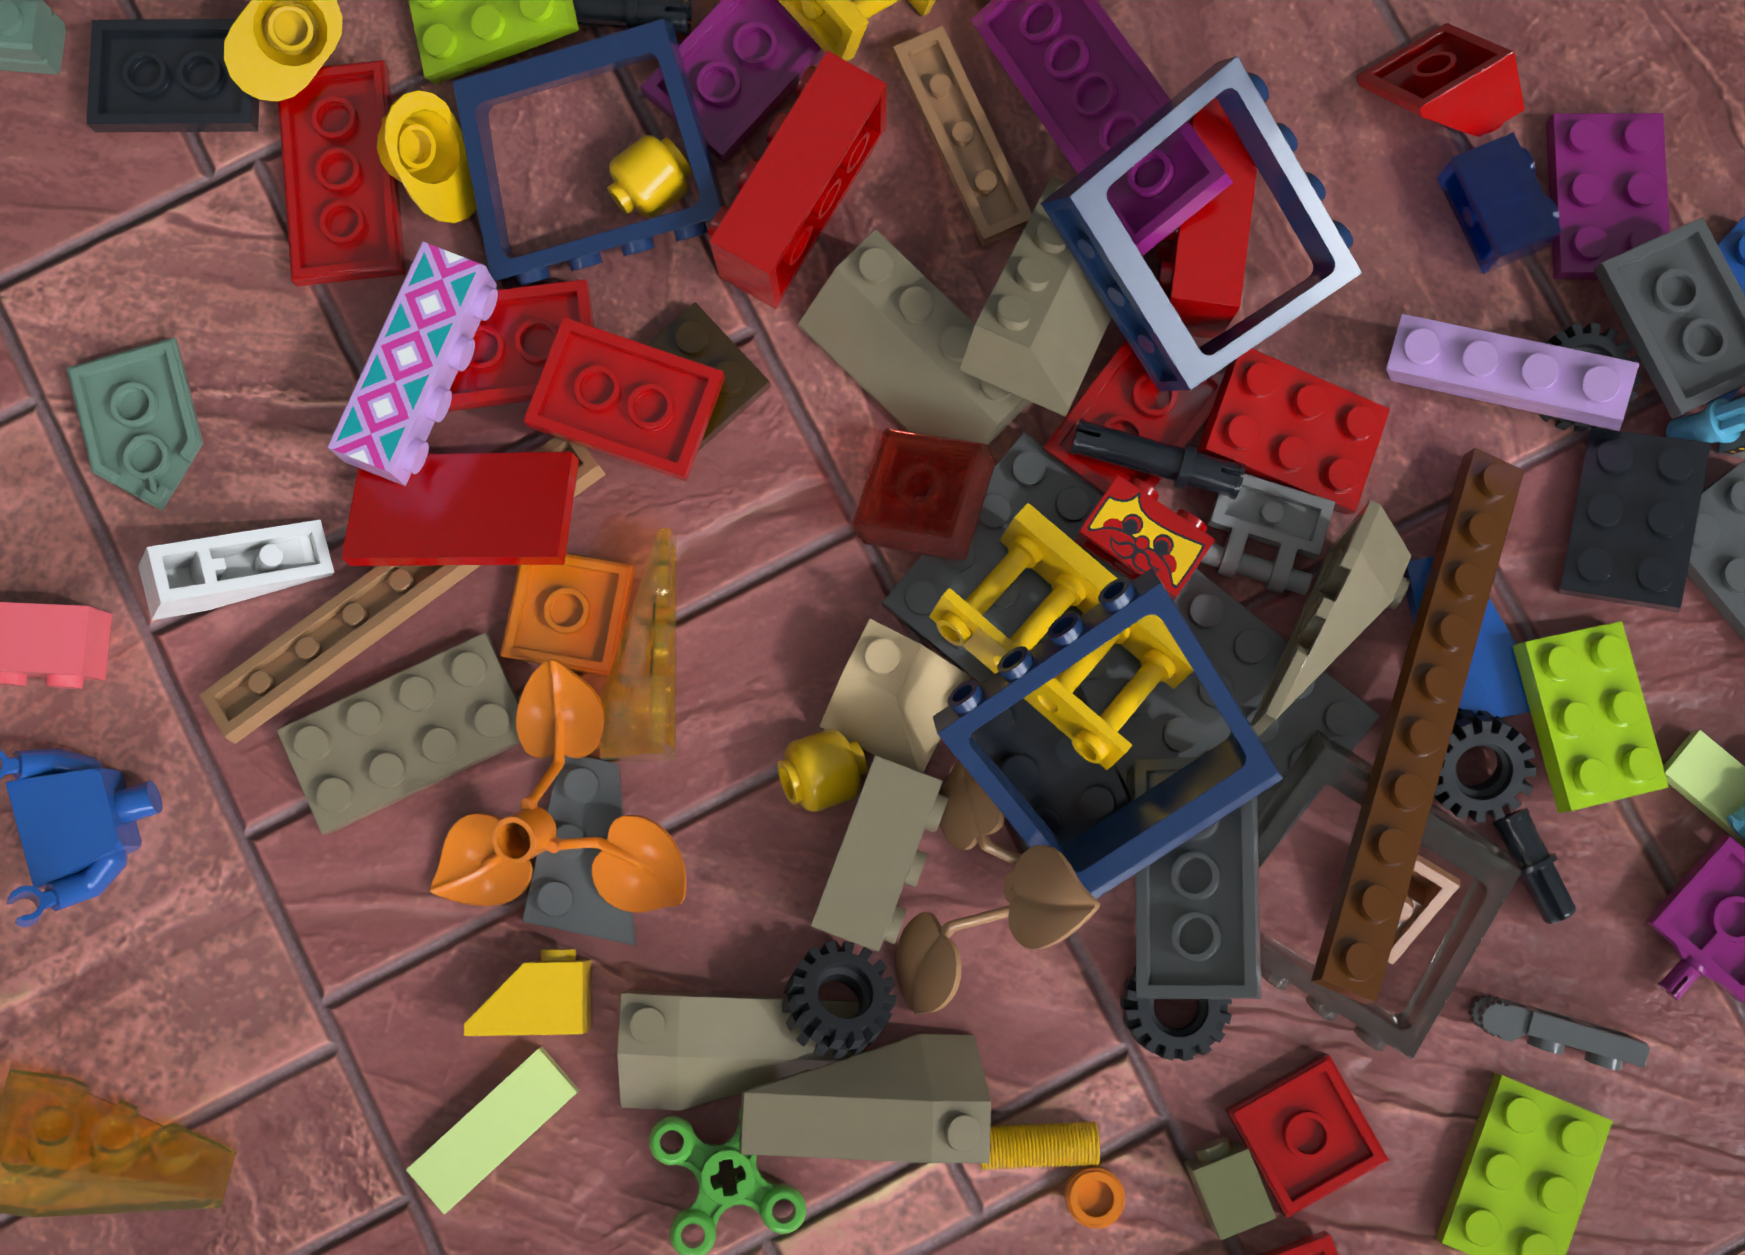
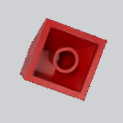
M1445 23L1356 76L1359 86L1420 117L1476 137H1481L1484 134L1498 130L1504 122L1525 110L1515 52L1449 23Z

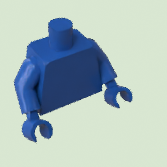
M61 748L18 750L13 753L12 757H7L0 750V780L6 774H13L14 778L18 779L6 782V787L33 886L26 885L13 890L7 899L6 905L13 904L21 899H29L34 902L37 908L32 914L17 918L15 924L20 927H30L40 920L44 909L51 907L54 911H59L97 897L108 888L127 866V855L141 847L142 840L136 821L162 812V798L154 782L149 780L127 788L125 778L120 770L106 769L96 757Z

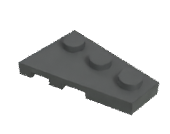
M565 755L564 766L554 780L547 811L555 821L556 837L565 839L598 836L607 840L613 821L625 815L619 764L589 757L571 758ZM597 848L560 850L556 853L546 850L537 855L522 922L634 946L638 945L633 912L620 910L607 903L599 895L593 882L592 864L595 857L602 850Z

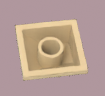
M869 619L843 670L819 728L823 730H838L848 742L857 741L863 750L923 773L940 740L936 732L933 716L948 706V697L952 691L960 684L969 681L971 676L922 644Z

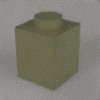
M1227 1137L1211 1140L1194 1150L1197 1157L1184 1162L1210 1230L1220 1240L1276 1218L1250 1151L1239 1141L1230 1143Z

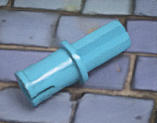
M1745 397L1732 402L1724 398L1716 399L1710 402L1707 408L1702 411L1673 419L1668 423L1666 435L1670 438L1709 443L1734 442L1739 438L1741 431L1745 430Z

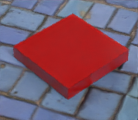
M1323 1053L1225 1109L1242 1142L1249 1149L1257 1169L1282 1214L1287 1218L1389 1161L1331 1056L1327 1053Z

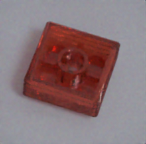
M884 429L852 522V528L855 530V533L858 534V537L862 539L864 544L958 561L965 560L996 464L987 444L896 429ZM933 489L932 492L928 496H926L928 490ZM917 496H919V497L926 496V497L923 498V499L915 500Z

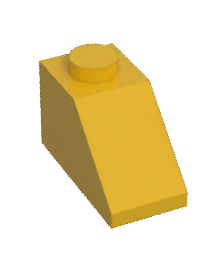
M542 949L540 960L523 963L464 1023V1036L584 1034L590 1031L592 959L576 960V949Z

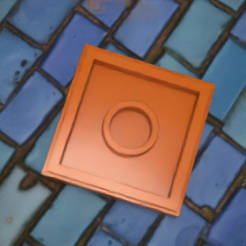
M566 554L564 565H518L500 657L538 665L543 664L547 660L554 659L559 660L573 671L614 678L635 567L629 564Z

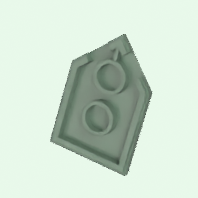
M175 337L67 368L92 473L162 511L204 444L178 340Z

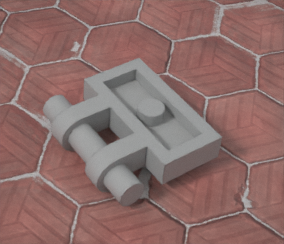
M1247 474L1241 475L1244 479L1235 500L1216 493L1207 526L1227 531L1228 535L1224 546L1213 543L1200 563L1216 567V573L1233 578L1235 574H1239L1264 582L1265 589L1282 594L1284 589L1306 595L1311 583L1312 574L1292 568L1297 553L1315 559L1320 555L1335 502ZM1247 538L1277 547L1273 560L1268 561L1243 553Z

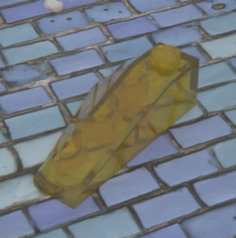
M659 528L601 697L604 709V729L600 744L596 749H600V759L608 762L676 761L677 538L671 528Z
M10 1069L0 1093V1213L37 1218L222 1208L236 1157V1150L175 1123L163 1126L137 1114V1106L121 1099L117 1104L111 1103L89 1093V1085L74 1078Z

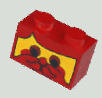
M1117 475L1079 530L1074 542L1131 581L1153 568L1172 600H1174L1215 539L1205 533L1208 529L1206 524L1195 515L1182 509L1175 513L1157 501L1159 498L1158 492L1144 481L1135 477H1131L1127 481L1120 475Z

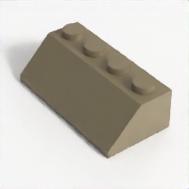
M1051 176L975 323L960 371L1066 417L1112 316L1040 204L1067 183Z
M876 229L835 268L798 323L802 331L954 478L1031 403L1029 400L960 371L975 324Z

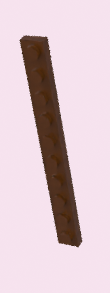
M1477 448L1463 455L1311 978V982L1363 1004L1377 1003L1525 471Z

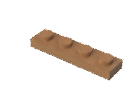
M940 26L893 46V58L982 247L1024 229L1032 212L944 27Z

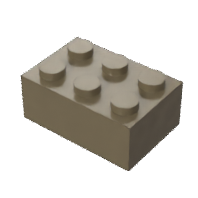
M875 755L811 927L877 952L880 951L883 940L895 944L907 912L905 908L897 906L904 883L916 887L928 855L917 850L925 829L934 833L937 831L949 799L938 794L942 780Z

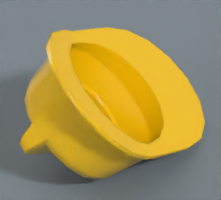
M251 0L231 26L224 41V62L231 79L243 92L259 100L278 102L297 95L310 83L333 53L342 35L343 17L337 0Z
M416 90L403 94L391 105L388 114L382 118V126L377 135V152L381 164L389 175L403 183L412 200L426 215L436 221L456 223L468 219L477 210L463 134L455 116L446 102L433 93Z

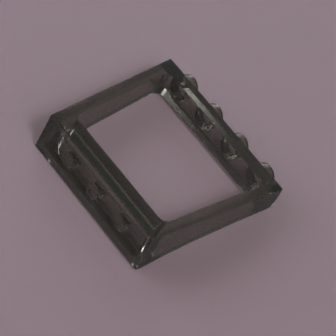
M1317 729L1258 818L1259 867L1318 787L1322 785L1332 786L1362 806L1373 765ZM1433 803L1421 844L1474 877V880L1408 1006L1402 1013L1392 1014L1375 1003L1363 1004L1311 982L1315 965L1260 931L1261 976L1266 981L1281 990H1286L1290 984H1293L1308 994L1305 998L1306 1002L1322 1017L1334 1021L1340 1014L1356 1024L1354 1032L1371 1048L1382 1052L1389 1045L1412 1060L1521 874V870L1508 851Z

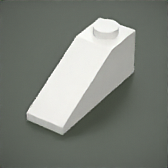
M321 520L150 546L146 548L138 566L151 620L212 610L328 577L334 573Z

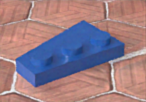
M1434 556L1409 561L1403 577L1410 580L1406 596L1413 627ZM1490 599L1488 600L1458 711L1469 710L1472 714L1477 715L1478 710L1489 712L1495 718L1496 716L1502 718L1529 713V705L1512 647L1516 645V642ZM1458 712L1455 721L1459 720Z

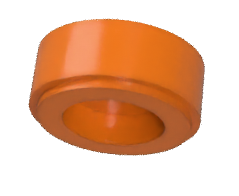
M1097 1165L1081 1167L1070 1176L1066 1183L1064 1191L1066 1206L1072 1217L1081 1225L1092 1229L1105 1228L1113 1224L1122 1214L1125 1206V1192L1119 1179L1107 1168Z

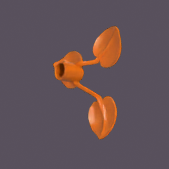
M550 659L545 661L531 675L522 692L516 714V731L525 752L536 758H545L553 755L551 766L530 795L521 800L520 811L503 819L490 813H471L459 819L452 826L444 841L439 866L431 883L430 892L439 897L467 905L492 906L504 904L514 900L527 889L533 874L530 859L546 850L556 853L560 850L597 848L602 851L593 861L592 878L599 895L607 903L620 910L635 913L679 906L686 896L687 878L685 864L672 836L656 821L640 815H623L611 824L607 840L598 836L560 839L556 837L557 830L553 817L546 810L538 807V801L563 768L565 755L571 758H583L591 754L599 746L606 730L605 708L598 694L586 681L559 660Z

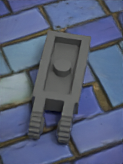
M1482 994L1481 997L1476 996L1474 1001L1471 1000V1006H1468L1470 1008L1468 1014L1471 1016L1470 1020L1475 1022L1474 1025L1483 1029L1487 1034L1490 1033L1493 1037L1497 1035L1500 1039L1512 1042L1527 1034L1529 1035L1527 1044L1560 1055H1563L1565 1045L1586 1051L1584 1060L1616 1071H1621L1623 1062L1644 1068L1650 1050L1648 1044L1622 1031L1500 997L1494 998L1491 995L1486 996Z

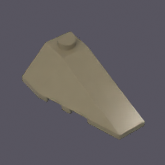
M1370 500L1330 546L1251 722V726L1258 737L1386 607L1395 610L1402 601L1410 584V580L1403 577L1412 555L1380 504Z
M629 989L621 993L617 1060L622 1108L680 1111L737 1095L744 1090L807 1069L813 1070L846 1059L847 1056L852 1054L848 1050L843 1058H833V1049L828 1048L822 1057L813 1053L817 1043L811 1039L803 1047L797 1041L802 1032L798 1027L790 1032L785 1023L791 1014L790 1012L782 1013V1002L785 997ZM819 999L821 1005L829 1013L840 1018H850L856 1015L859 1010V1001Z
M915 1033L897 1039V1042L870 1051L864 1050L857 1055H849L846 1059L813 1070L807 1069L744 1090L741 1096L739 1153L746 1155L915 1163H989L991 1099L976 1037L973 1034Z

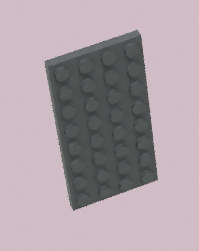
M1026 432L1020 436L882 602V606L960 670L971 676V679L975 680L978 684L993 676L994 673L963 646H955L947 641L938 631L936 623L929 617L941 596L948 588H951L965 600L1009 553L1008 548L999 540L1013 518L1027 503L1031 504L1074 541L1079 530L1104 496L1042 450L1043 446ZM1085 550L1116 578H1127ZM1025 568L985 612L983 617L1010 639L1052 592V585L1032 568ZM1195 569L1173 601L1251 724L1288 641L1199 570ZM1070 605L1062 615L1075 612L1081 616L1084 613L1076 606ZM1047 633L1040 639V641L1035 646L1049 638ZM1115 643L1080 684L1091 709L1098 716L1105 711L1142 667L1140 660L1121 644ZM1194 671L1174 690L1165 682H1159L1118 731L1120 735L1132 744L1126 754L1116 762L1132 800L1135 799V760L1200 757L1230 736L1231 729ZM1325 671L1259 736L1283 777L1281 781L1257 795L1259 868L1380 717L1377 712Z

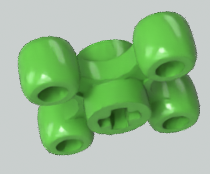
M741 1106L738 1112L739 1123L735 1134L721 1144L703 1142L695 1134L692 1125L679 1116H666L658 1120L650 1131L648 1140L652 1156L660 1163L681 1165L688 1168L695 1174L699 1183L696 1200L673 1218L669 1228V1240L673 1249L679 1255L707 1254L713 1247L717 1237L716 1225L719 1217L726 1209L734 1205L752 1207L760 1214L764 1225L778 1234L791 1233L797 1230L804 1222L807 1208L802 1193L790 1184H775L767 1181L760 1175L757 1169V1155L739 1153ZM669 1130L678 1131L684 1139L683 1144L676 1150L666 1149L661 1143V1136ZM731 1159L733 1168L743 1166L744 1173L736 1176L735 1187L723 1189L722 1180L714 1183L710 1176L719 1173L720 1161ZM781 1199H787L794 1205L790 1215L783 1218L775 1216L772 1213L774 1204ZM694 1223L700 1225L704 1230L700 1240L690 1242L683 1237L682 1230L685 1226Z

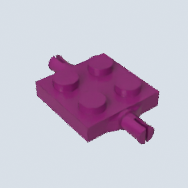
M1721 835L1645 920L1647 924L1671 944L1676 955L1680 958V961L1663 980L1658 982V986L1677 1001L1680 1000L1681 996L1699 976H1703L1716 982L1735 1000L1745 1003V849L1732 837Z

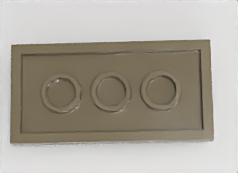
M486 633L277 730L322 834L335 832L521 744L516 731V714L519 699L491 637Z

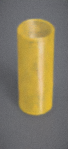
M1073 1121L1072 1123H1043V1125L1041 1123H1033L1032 1125L1025 1123V1125L1021 1124V1126L1019 1124L1017 1126L1015 1124H1010V1126L1003 1124V1126L995 1125V1127L992 1125L990 1126V1160L988 1166L987 1163H980V1167L983 1171L984 1169L991 1170V1165L993 1170L995 1168L996 1170H1001L1002 1164L1004 1170L1006 1167L1008 1170L1009 1168L1017 1169V1166L1019 1169L1021 1167L1024 1169L1028 1168V1165L1030 1169L1032 1166L1033 1168H1039V1166L1041 1168L1043 1166L1045 1168L1047 1166L1054 1167V1165L1055 1167L1058 1165L1059 1167H1065V1164L1067 1167L1069 1165L1071 1167L1073 1165L1080 1166V1164L1082 1166L1084 1164L1085 1166H1090L1091 1163L1093 1166L1095 1164L1098 1166L1100 1162V1145L1096 1121H1077L1076 1123Z

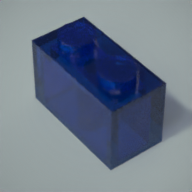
M1514 132L1453 157L1437 177L1483 274L1543 250L1562 232L1559 226L1558 209L1553 200L1544 195L1535 177L1534 160L1529 151L1520 146Z

